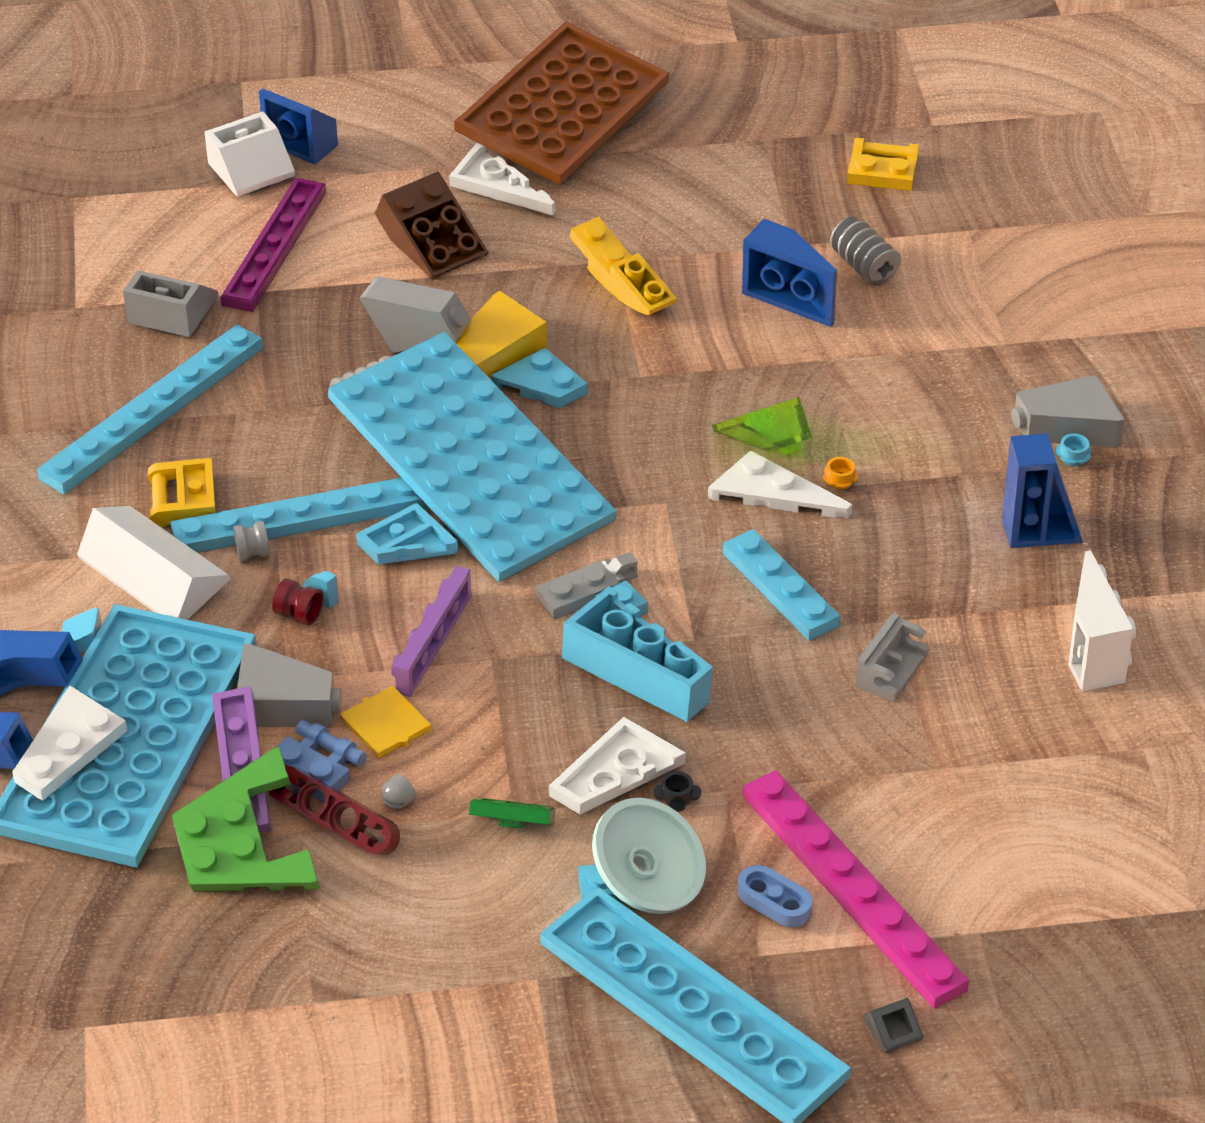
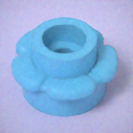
M1073 433L1067 434L1061 439V443L1056 447V454L1061 457L1065 464L1079 466L1090 460L1092 449L1089 446V440L1085 436Z

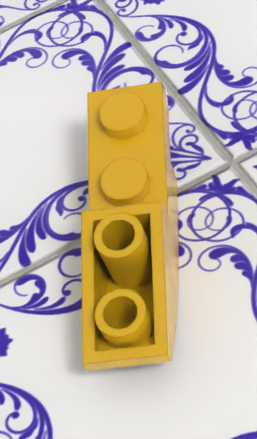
M599 216L571 228L570 238L588 258L587 269L621 302L646 315H651L677 302V297L639 252L631 255Z

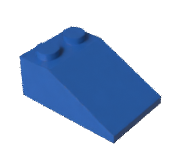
M763 219L743 240L742 294L829 327L833 326L835 320L837 269L794 229Z

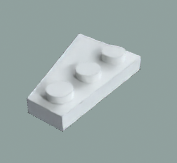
M69 686L13 770L14 782L43 801L127 732L126 720Z
M623 717L549 785V796L581 815L685 764L686 752Z

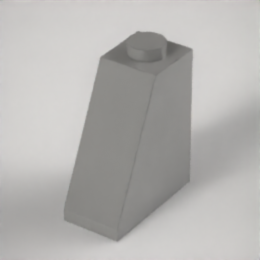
M376 277L359 298L392 353L405 351L442 332H445L453 341H457L471 322L466 309L456 293Z
M1096 375L1024 390L1016 394L1015 408H1012L1011 411L1014 426L1017 429L1020 428L1024 435L1048 433L1051 443L1060 444L1061 439L1065 435L1075 433L1085 436L1089 440V446L1113 448L1121 446L1125 419Z
M243 644L237 689L251 686L254 694L258 727H296L301 720H305L312 725L319 723L324 727L333 726L334 711H341L342 701L341 688H334L333 672L253 644Z

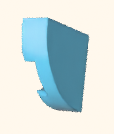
M323 571L320 574L312 575L304 582V589L310 586L322 590L324 596L323 605L328 609H331L339 602L337 577L335 574Z

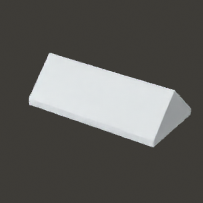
M131 506L93 508L77 553L79 559L154 613L187 620L230 580V576Z

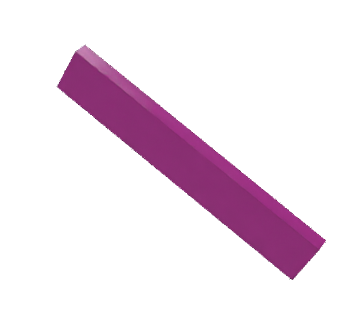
M300 178L293 180L220 296L221 306L250 312L255 310L325 196V183Z

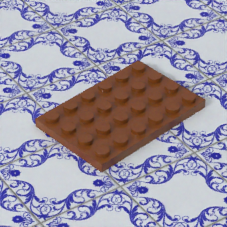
M565 21L454 121V131L561 185L669 82V72Z

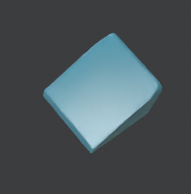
M99 608L90 609L63 622L62 632H70L79 652L86 653L102 626Z

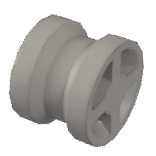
M263 521L255 522L251 527L245 528L242 525L233 527L240 562L248 561L250 557L257 555L261 558L270 557L268 537Z

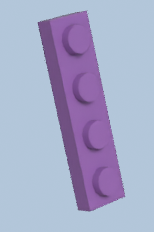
M456 566L450 577L442 581L436 600L433 604L429 603L425 609L423 621L418 629L414 628L411 631L407 647L402 654H398L395 657L391 673L395 677L396 689L402 695L412 696L472 597L470 569Z
M251 686L212 694L223 781L262 756L254 694ZM267 792L252 796L250 799L260 833L272 831Z

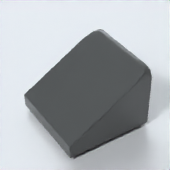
M908 997L863 1015L866 1025L883 1052L924 1038Z

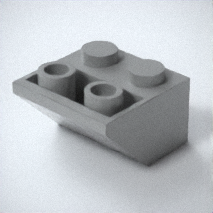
M137 271L123 290L127 322L190 337L217 299L218 291L192 282Z

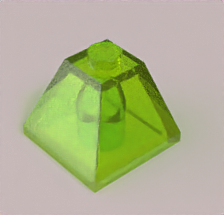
M800 397L712 425L713 431L767 452L781 449L782 455L803 449L801 442L813 438Z

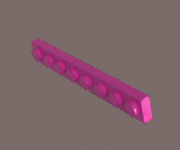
M777 770L743 786V798L934 1009L968 991L969 979Z

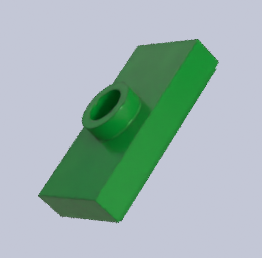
M478 797L470 801L469 815L499 819V826L523 828V822L545 825L554 823L556 809L554 806Z

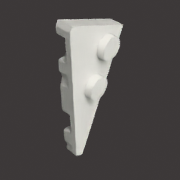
M479 143L473 146L449 175L451 187L553 215L556 211L555 201L550 198V195L543 190L536 192L529 186V179L514 167L507 165L500 156L493 158L486 152V147Z
M749 451L708 487V498L719 501L720 495L743 498V505H762L770 509L798 512L799 506L822 509L821 516L832 518L844 517L848 519L852 515V504L753 451Z

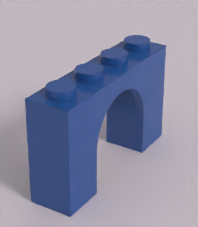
M0 630V696L24 686L67 687L83 661L70 632ZM0 712V768L15 769L33 742V738L20 713Z

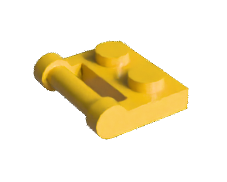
M855 137L847 173V184L912 191L919 156V144L909 143V146L865 142V138Z
M212 458L155 463L148 468V481L152 484L153 507L150 509V520L161 528L170 525V521L216 513ZM176 479L178 503L167 504L166 484L169 480Z

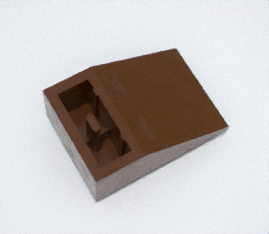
M439 171L382 195L375 211L376 217L390 240L431 279L488 255V250Z

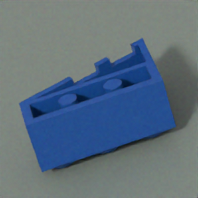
M1048 433L1010 437L1002 520L1010 548L1083 543Z

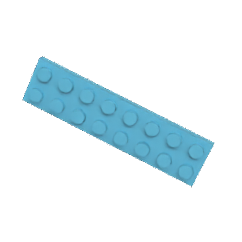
M598 886L540 933V944L783 1123H802L850 1078V1066Z

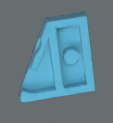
M546 348L491 375L492 382L500 390L504 385L520 389V396L541 400L545 404L558 408L588 394L587 382Z
M417 503L356 534L357 545L378 565L450 555L458 552V541Z

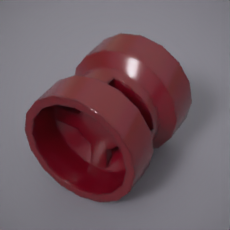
M285 578L280 582L274 593L272 610L280 616L289 617L292 615L295 616L297 622L311 625L317 620L321 612L324 600L323 592L310 586L304 589L300 586L299 582Z

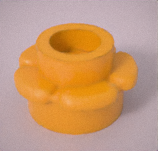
M835 457L828 461L824 469L823 479L825 483L834 489L843 490L850 487L852 483H856L859 474L855 470V463L851 459Z

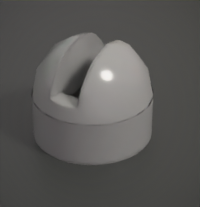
M397 773L383 785L382 799L388 807L401 809L416 800V793L411 783L402 774Z

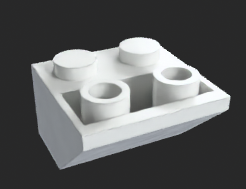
M263 111L205 131L208 163L237 197L295 176V170L279 130Z

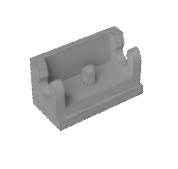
M892 612L858 659L856 687L894 702L924 661L929 651V646L920 641L913 640L909 634L923 638L926 631L919 625L901 619L898 614Z

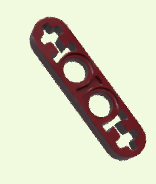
M285 765L290 783L302 787L298 793L285 789V786L268 791L274 799L369 853L389 855L399 845L400 831L393 821L299 768ZM321 790L325 796V803L319 811L314 812L310 807V798L315 791ZM351 807L356 813V821L350 829L345 830L341 825L340 818L343 811ZM367 826L372 829L382 830L381 833L385 836L384 842L379 843L376 837L365 833L364 831Z

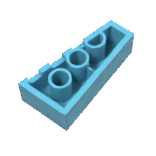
M610 586L564 622L562 659L686 722L692 719L710 701L713 667L682 642H672L665 636L666 630L655 622L650 625L641 618L640 610L632 603L625 605L618 600V592Z

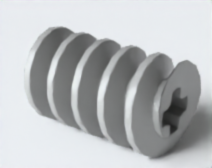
M854 216L847 217L839 222L830 236V244L833 250L869 283L878 284L886 281L894 275L901 264L900 253L894 250L889 243L885 242V239L879 236L874 229L870 228L868 223L858 221Z

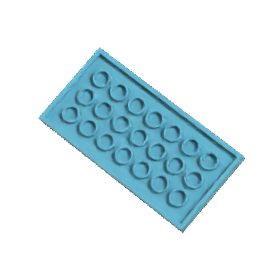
M445 332L328 388V398L498 583L616 519L617 511Z
M114 604L83 656L82 663L68 686L63 690L52 711L68 687L71 686L126 720L127 732L43 801L16 784L14 777H12L0 797V836L137 868L215 724L212 694L233 690L239 679L243 644L257 646L256 635Z

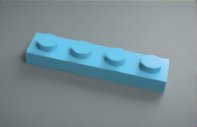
M754 529L723 543L724 556L808 641L840 626V615Z

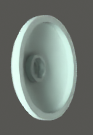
M630 798L614 804L599 819L592 841L594 861L603 881L619 899L640 911L652 914H667L682 909L698 895L706 875L705 854L696 832L678 812L659 801L647 798Z

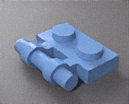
M301 720L298 723L295 731L298 735L304 737L301 742L287 736L277 746L281 750L285 765L299 768L338 791L350 781V771L345 766L350 762L361 767L367 758L365 752L357 749L356 743L347 738L339 739L329 734V729L319 723L312 725L305 720ZM323 747L332 752V754L326 757L317 751ZM290 783L291 786L299 790L302 788ZM317 790L311 795V797L325 803V796L321 790Z

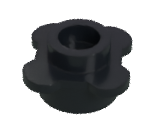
M675 771L663 777L661 785L654 788L653 796L657 800L666 802L676 812H681L685 810V806L690 801L701 797V789L699 786L693 785V780L688 774Z

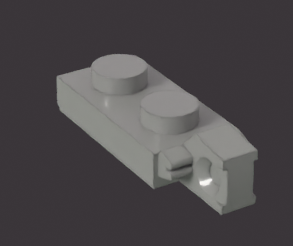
M631 553L615 556L612 561L610 559H604L602 562L598 561L535 586V596L552 618L558 619L580 610L594 599L595 595L601 593L607 587H613L625 580L630 581L637 578L638 561Z

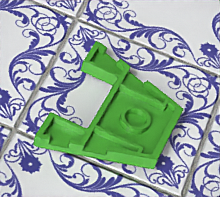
M279 747L273 748L172 814L189 884L193 892L245 891V887H268L269 890H284L285 887L303 886L305 890L320 888L309 849L269 862L266 857L250 798L290 785Z

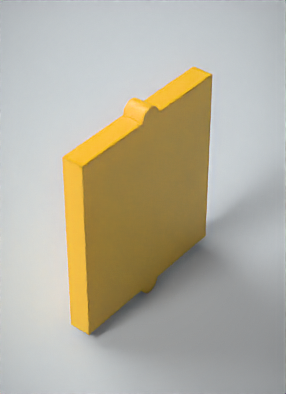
M394 686L370 698L364 697L362 699L363 702L340 713V719L378 759L401 746L408 747L410 741L432 730L431 724Z

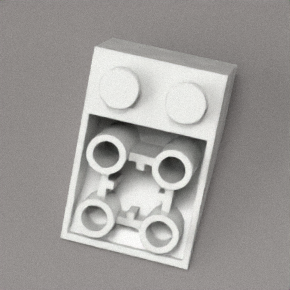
M1091 550L1085 551L1068 663L1082 692L1126 683L1127 669L1132 664L1131 643L1132 639L1136 637V627L1133 619L1130 616H1126L1119 593L1116 590H1112L1107 581L1104 566L1102 564L1098 565Z

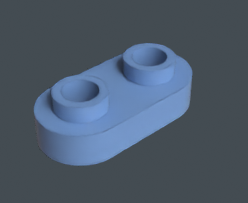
M762 865L747 867L739 874L738 896L748 906L786 927L801 926L811 918L812 896L802 886L773 869Z

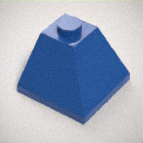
M262 88L259 91L260 110L278 128L288 154L315 165L338 146L335 118Z

